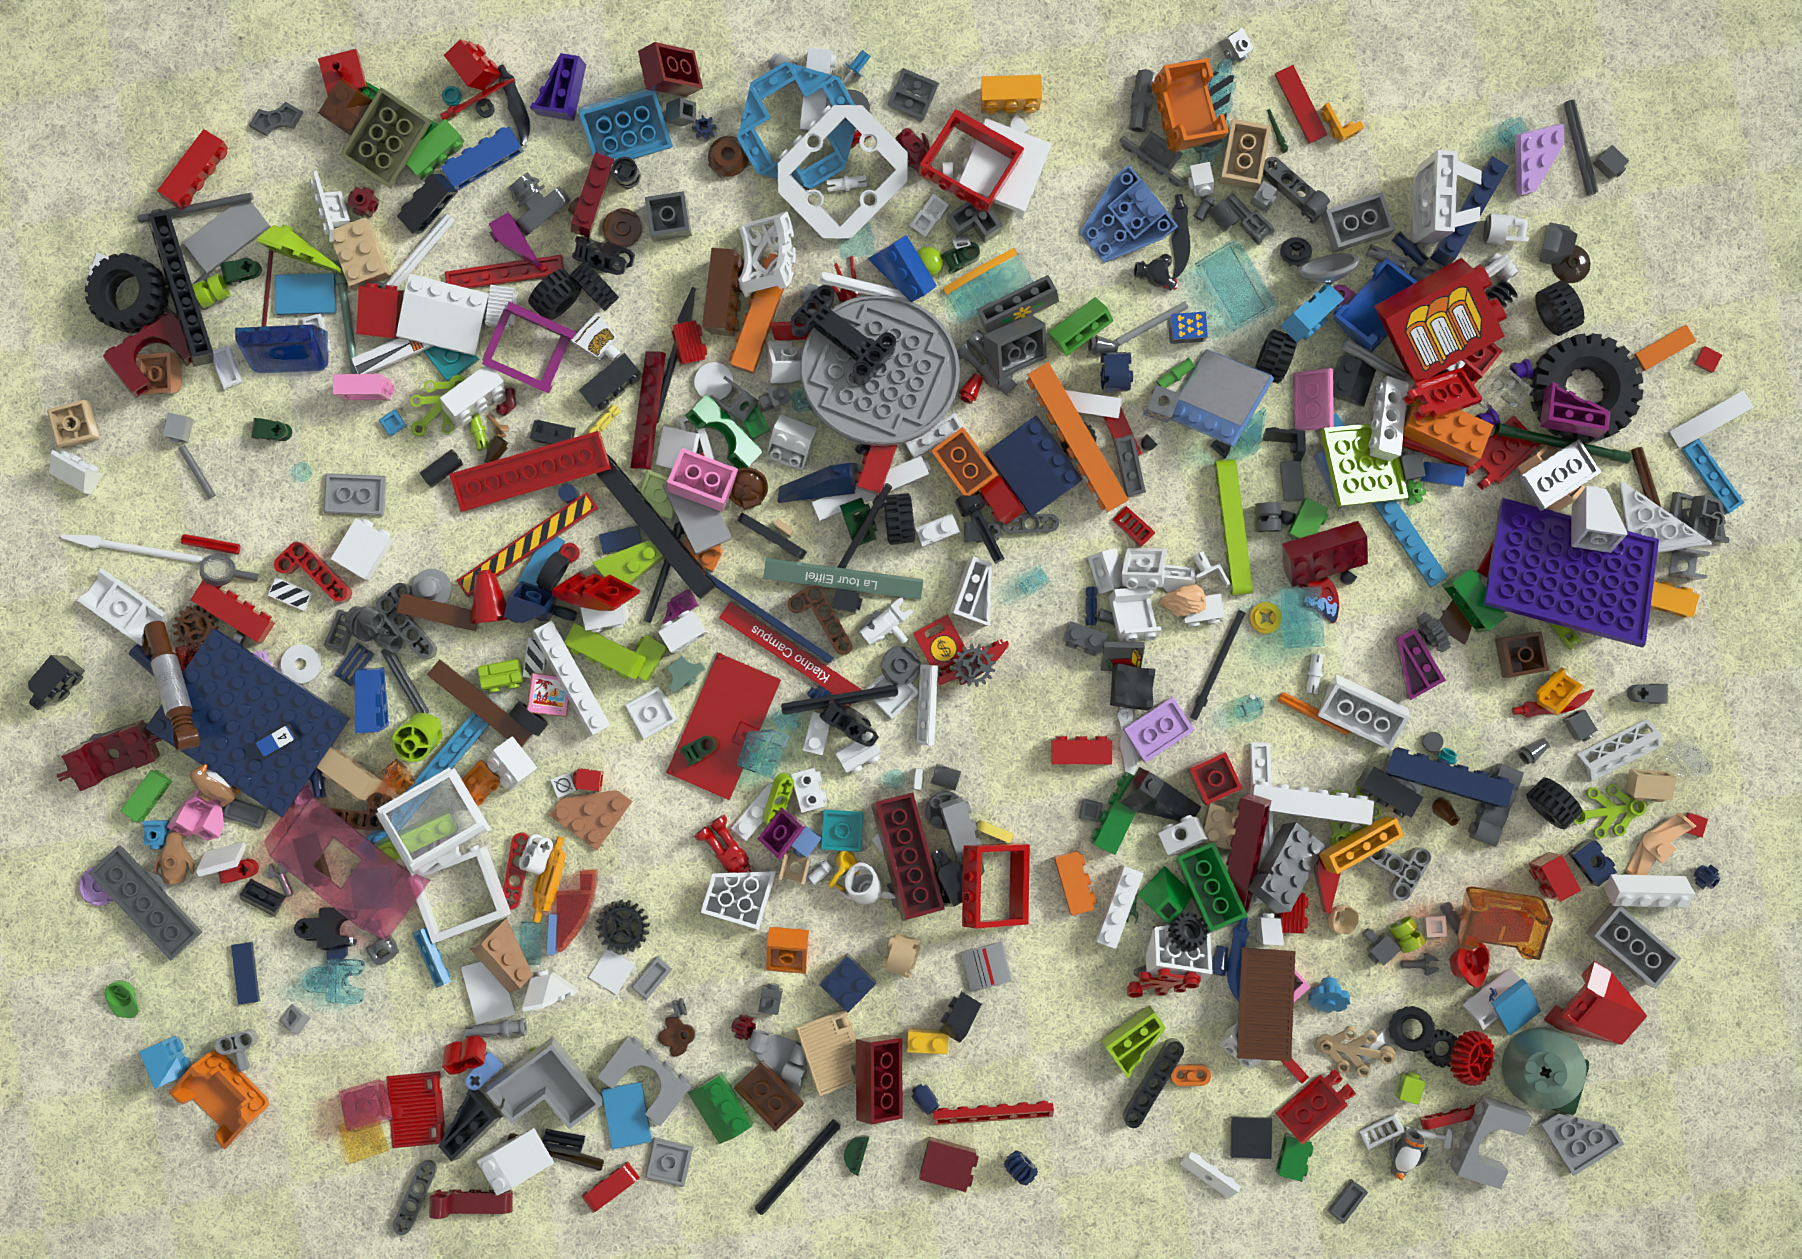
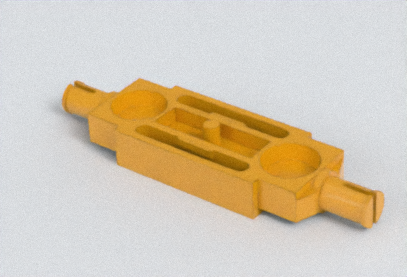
M557 836L555 845L547 860L546 868L542 874L537 876L532 893L534 896L532 906L535 909L533 922L540 923L542 913L550 912L552 902H554L565 865L566 853L562 850L564 837Z

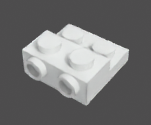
M1127 548L1122 570L1123 586H1127L1129 589L1147 587L1151 590L1163 587L1167 549Z

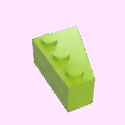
M648 540L592 563L604 577L610 574L632 585L665 557L651 540Z
M1149 1005L1101 1041L1129 1079L1133 1069L1138 1063L1140 1064L1144 1054L1149 1048H1152L1166 1027Z

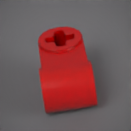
M253 859L240 860L237 867L218 872L220 884L252 877L257 874L259 865ZM244 867H248L249 871H245Z

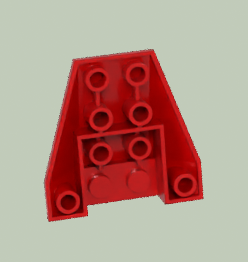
M1593 961L1581 975L1585 982L1582 988L1564 1009L1555 1005L1544 1018V1021L1560 1031L1623 1045L1646 1019L1647 1014L1611 970Z

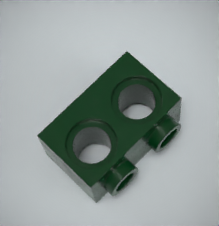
M862 497L839 505L851 540L854 539L870 511L869 504H864ZM874 520L859 545L877 539L875 531H878Z

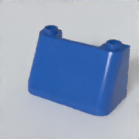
M1388 258L1383 263L1378 262L1372 270L1374 272L1372 279L1348 305H1339L1333 313V320L1356 344L1370 352H1373L1388 336L1374 306L1417 283L1414 278Z

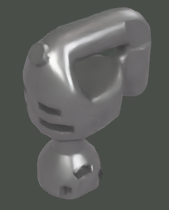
M372 916L367 919L368 925L365 927L376 935L378 941L368 946L366 951L374 964L383 965L393 959L399 953V949L391 934L385 936L381 929L382 922L380 918L375 919ZM383 949H386L388 951V953L379 957L378 954Z

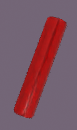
M187 534L181 536V544L232 554L240 553V544Z

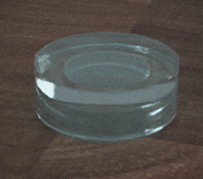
M892 769L887 772L885 782L888 787L898 789L904 784L905 776L902 771Z

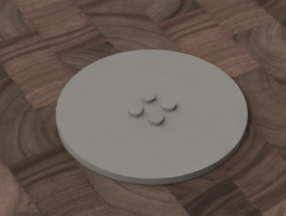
M867 295L847 300L831 309L872 342H875L881 334L886 332L892 333L896 337L894 354L865 385H858L852 379L853 366L857 361L815 328H812L802 351L801 382L811 408L820 420L834 432L849 440L866 445L892 446L903 444L929 432L949 411L955 399L960 379L958 353L949 332L925 308L900 297ZM887 342L882 344L885 347L891 346V344ZM877 357L870 358V360L872 361L879 360ZM858 371L857 374L863 376L866 372Z

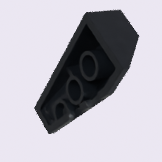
M1139 767L1119 802L1135 812L1177 821L1189 815L1196 817L1201 808L1200 805L1170 784Z

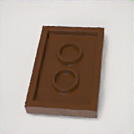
M764 1060L734 1087L739 1095L775 1132L804 1105V1102Z

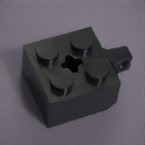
M50 655L28 681V689L34 693L29 704L36 710H42L51 701L65 700L70 695L69 690L71 687L82 681V674L85 670L68 656Z
M941 848L931 853L935 865L934 871L944 906L955 907L962 903L963 864L960 861L958 862L957 859L951 860L944 849Z

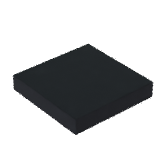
M1231 1116V1158L1271 1159L1272 1118Z

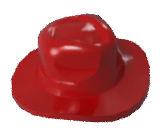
M1467 936L1464 938L1458 950L1454 951L1450 956V968L1453 975L1457 978H1464L1474 988H1479L1483 984L1489 969L1490 953L1477 937Z

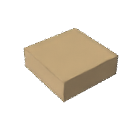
M779 518L774 522V526L789 537L795 532L794 529Z

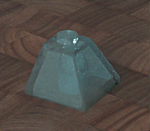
M1264 407L1251 417L1235 444V447L1244 456L1249 454L1253 456L1261 448L1259 444L1263 441L1266 409Z

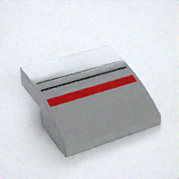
M1003 942L992 943L961 952L971 991L1012 981Z

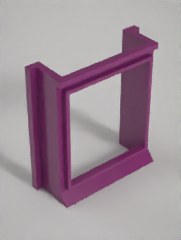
M509 301L503 309L482 358V364L549 394L552 389L550 385L570 339H573L576 332ZM511 314L560 336L541 381L492 359Z

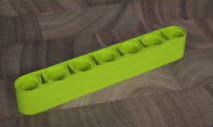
M1236 460L1214 461V467L1217 469V474H1215L1216 484L1219 486L1220 492L1218 494L1219 506L1222 508V513H1220L1221 523L1224 525L1225 531L1223 533L1224 545L1227 546V552H1225L1226 562L1229 564L1230 569L1228 577L1232 585L1230 593L1231 596L1252 594V578Z

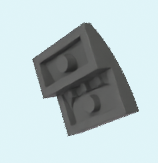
M902 68L888 106L924 120L940 83Z

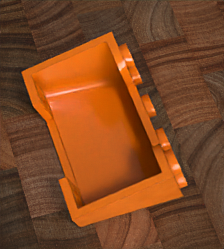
M1209 58L1164 65L1155 77L1154 82H1152V91L1156 94L1157 110L1161 113L1162 129L1166 132L1167 147L1173 153L1225 138L1229 133L1224 114H1220L1216 119L1207 84L1214 76Z

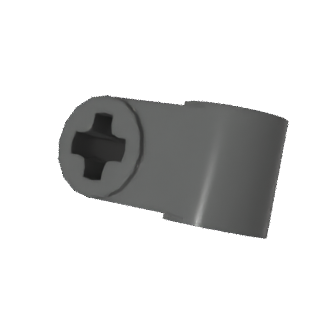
M964 522L965 543H969V541L983 542L974 522ZM986 522L990 530L991 527H994L995 531H998V533L994 534V539L997 541L1002 533L999 525L993 522Z
M1668 684L1631 685L1627 690V697L1632 702L1668 704Z

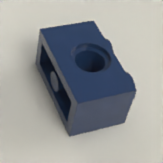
M1586 839L1568 854L1593 886L1599 887L1609 879L1611 874H1616L1617 871L1614 868V862L1602 853V846L1596 840ZM1595 856L1597 863L1595 866H1592L1591 859Z

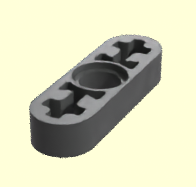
M1035 514L1032 517L1030 515H1019L1012 521L1013 523H1019L1018 518H1022L1021 526L1023 530H1019V526H1014L1013 530H1009V527L1005 526L1002 522V529L1009 534L1053 532L1059 526V519L1054 514ZM1038 517H1042L1041 522L1048 521V518L1051 517L1052 521H1055L1056 524L1052 525V528H1049L1048 525H1041L1043 529H1038L1040 524ZM1026 519H1034L1036 527L1034 529H1027L1025 527Z

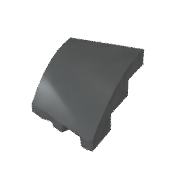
M1673 492L1670 514L1710 541L1729 543L1730 539L1726 537L1724 529L1726 520L1723 515L1721 500L1707 495L1691 496L1681 492ZM1682 500H1692L1691 508L1682 509Z

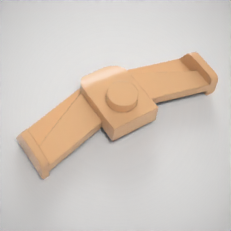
M1679 812L1653 830L1648 831L1641 838V842L1625 872L1628 875H1647L1655 859L1663 864L1676 850L1670 843L1692 828H1695L1696 825Z

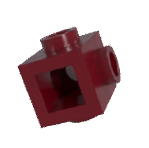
M355 187L354 191H351L348 196L347 205L353 209L352 212L360 217L364 215L372 217L373 213L378 209L379 199L374 195V191L366 187L362 189Z

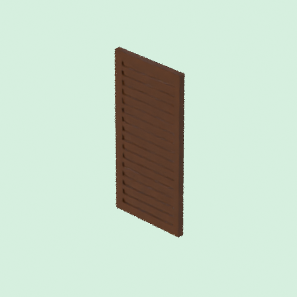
M1241 947L1237 1037L1238 1059L1291 1061L1296 951Z

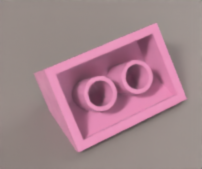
M681 448L667 481V492L723 512L738 469Z

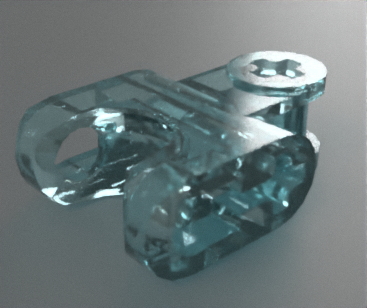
M329 959L326 961V967L317 966L311 968L303 978L302 986L310 993H326L325 1000L329 1003L359 1004L364 1000V990L350 985L347 977L360 975L365 969V963L363 960Z

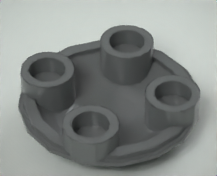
M942 791L930 798L926 806V816L933 827L946 830L939 804L958 798L957 794L950 791Z

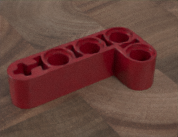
M438 1189L430 1195L429 1218L443 1219L450 1214H508L513 1212V1190L496 1195L494 1190L481 1192V1190L469 1189V1191H461V1189L441 1191L442 1189Z

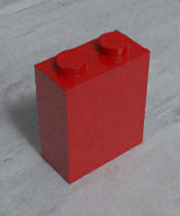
M366 283L365 286H359L356 334L399 338L396 337L404 290H397L395 285H385V288H379L377 283Z

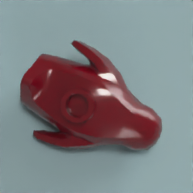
M905 128L896 136L895 140L908 152V167L913 168L918 173L920 163L930 149L929 141L924 133H921L922 141L912 129Z

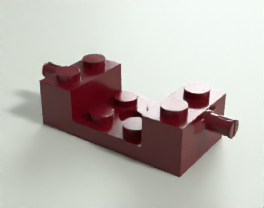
M140 720L66 751L61 757L67 766V770L58 773L57 778L61 782L71 777L78 789L83 791L99 784L103 779L132 767L137 769L154 762L160 756L155 743L162 741V739L157 735L151 736L149 730L146 729L144 720ZM109 749H116L119 752V757H112L109 754Z

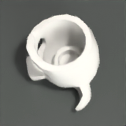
M860 862L854 864L848 870L845 878V888L848 893L843 890L841 891L845 899L853 900L858 904L868 905L876 902L880 897L886 899L896 898L895 894L882 890L881 880L872 866Z

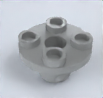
M426 569L414 578L412 594L416 597L447 603L452 594V583L444 572L437 569Z

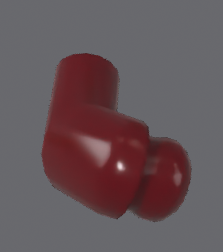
M514 388L505 389L506 400L496 406L498 414L502 416L508 415L516 407V392Z

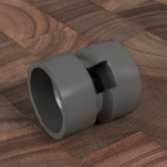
M1264 502L1255 504V515L1258 516V519L1255 521L1256 532L1282 531V522L1278 518L1281 514V503Z

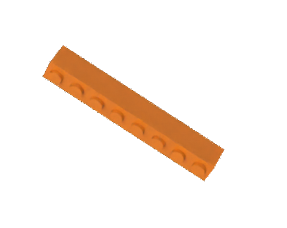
M1047 362L1028 373L1026 382L1031 390L1035 389L1038 397L1036 399L1041 408L1045 406L1048 411L1046 416L1051 425L1055 424L1058 428L1057 436L1061 442L1065 441L1069 447L1066 451L1071 459H1076L1078 463L1076 468L1081 476L1085 475L1088 483L1086 485L1091 494L1095 492L1098 500L1096 502L1101 511L1105 510L1108 513L1129 500L1050 363Z

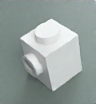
M1210 162L1191 165V177H1188L1189 189H1193L1194 196H1206L1214 193V180Z

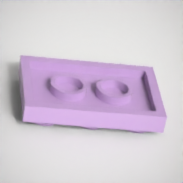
M1170 697L1123 728V731L1142 761L1146 763L1193 732L1194 729L1174 697Z

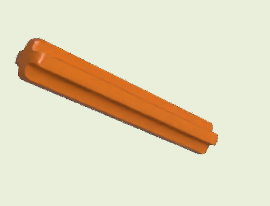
M1285 692L1279 695L1278 702L1345 735H1349L1351 732L1319 717V709Z

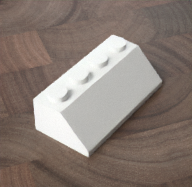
M1337 674L1326 691L1318 713L1319 717L1390 750L1410 718L1407 707Z

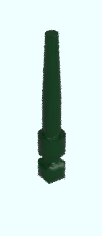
M1268 109L1267 112L1277 137V143L1281 146V152L1286 153L1288 146L1285 144V138L1281 135L1271 110Z

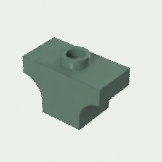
M681 656L667 667L672 675V683L669 688L673 693H676L685 685L690 687L697 681L696 677L707 668L702 662L691 664L685 656Z

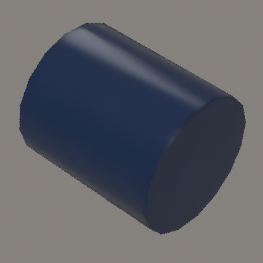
M571 484L562 485L558 491L560 499L567 504L580 496L579 491Z

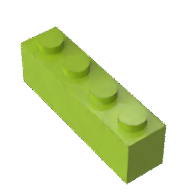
M573 623L564 641V644L570 647L568 651L576 655L582 653L586 655L584 659L594 664L598 661L602 663L600 667L610 672L614 669L618 671L617 676L626 680L629 677L636 679L646 660V657L596 632L585 630L584 626Z

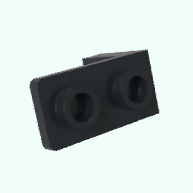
M1277 427L1265 429L1262 441L1291 443L1290 452L1293 453V461H1302L1306 452L1305 431L1279 429Z

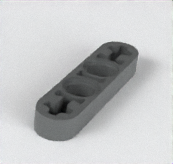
M424 1160L418 1166L393 1223V1230L396 1234L405 1235L412 1229L437 1172V1165L434 1161ZM429 1165L432 1172H429L425 1179L418 1178V1176L422 1177L425 1172L422 1167ZM416 1183L424 1185L423 1193L415 1191L414 1185ZM408 1201L416 1204L415 1211L407 1210L406 1203ZM405 1216H408L409 1218L406 1220L405 1225L408 1228L405 1227L403 1230H401V1225H399L398 1223H401L404 1220Z

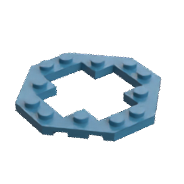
M784 62L750 82L737 139L757 174L778 179V163L780 162L779 160L774 163L755 130V127L771 118L762 99L795 80L805 98L823 88L832 106L855 105L840 77ZM845 118L842 124L838 125L827 137L835 151L802 171L798 166L791 176L801 186L811 189L844 170L856 129L854 125Z

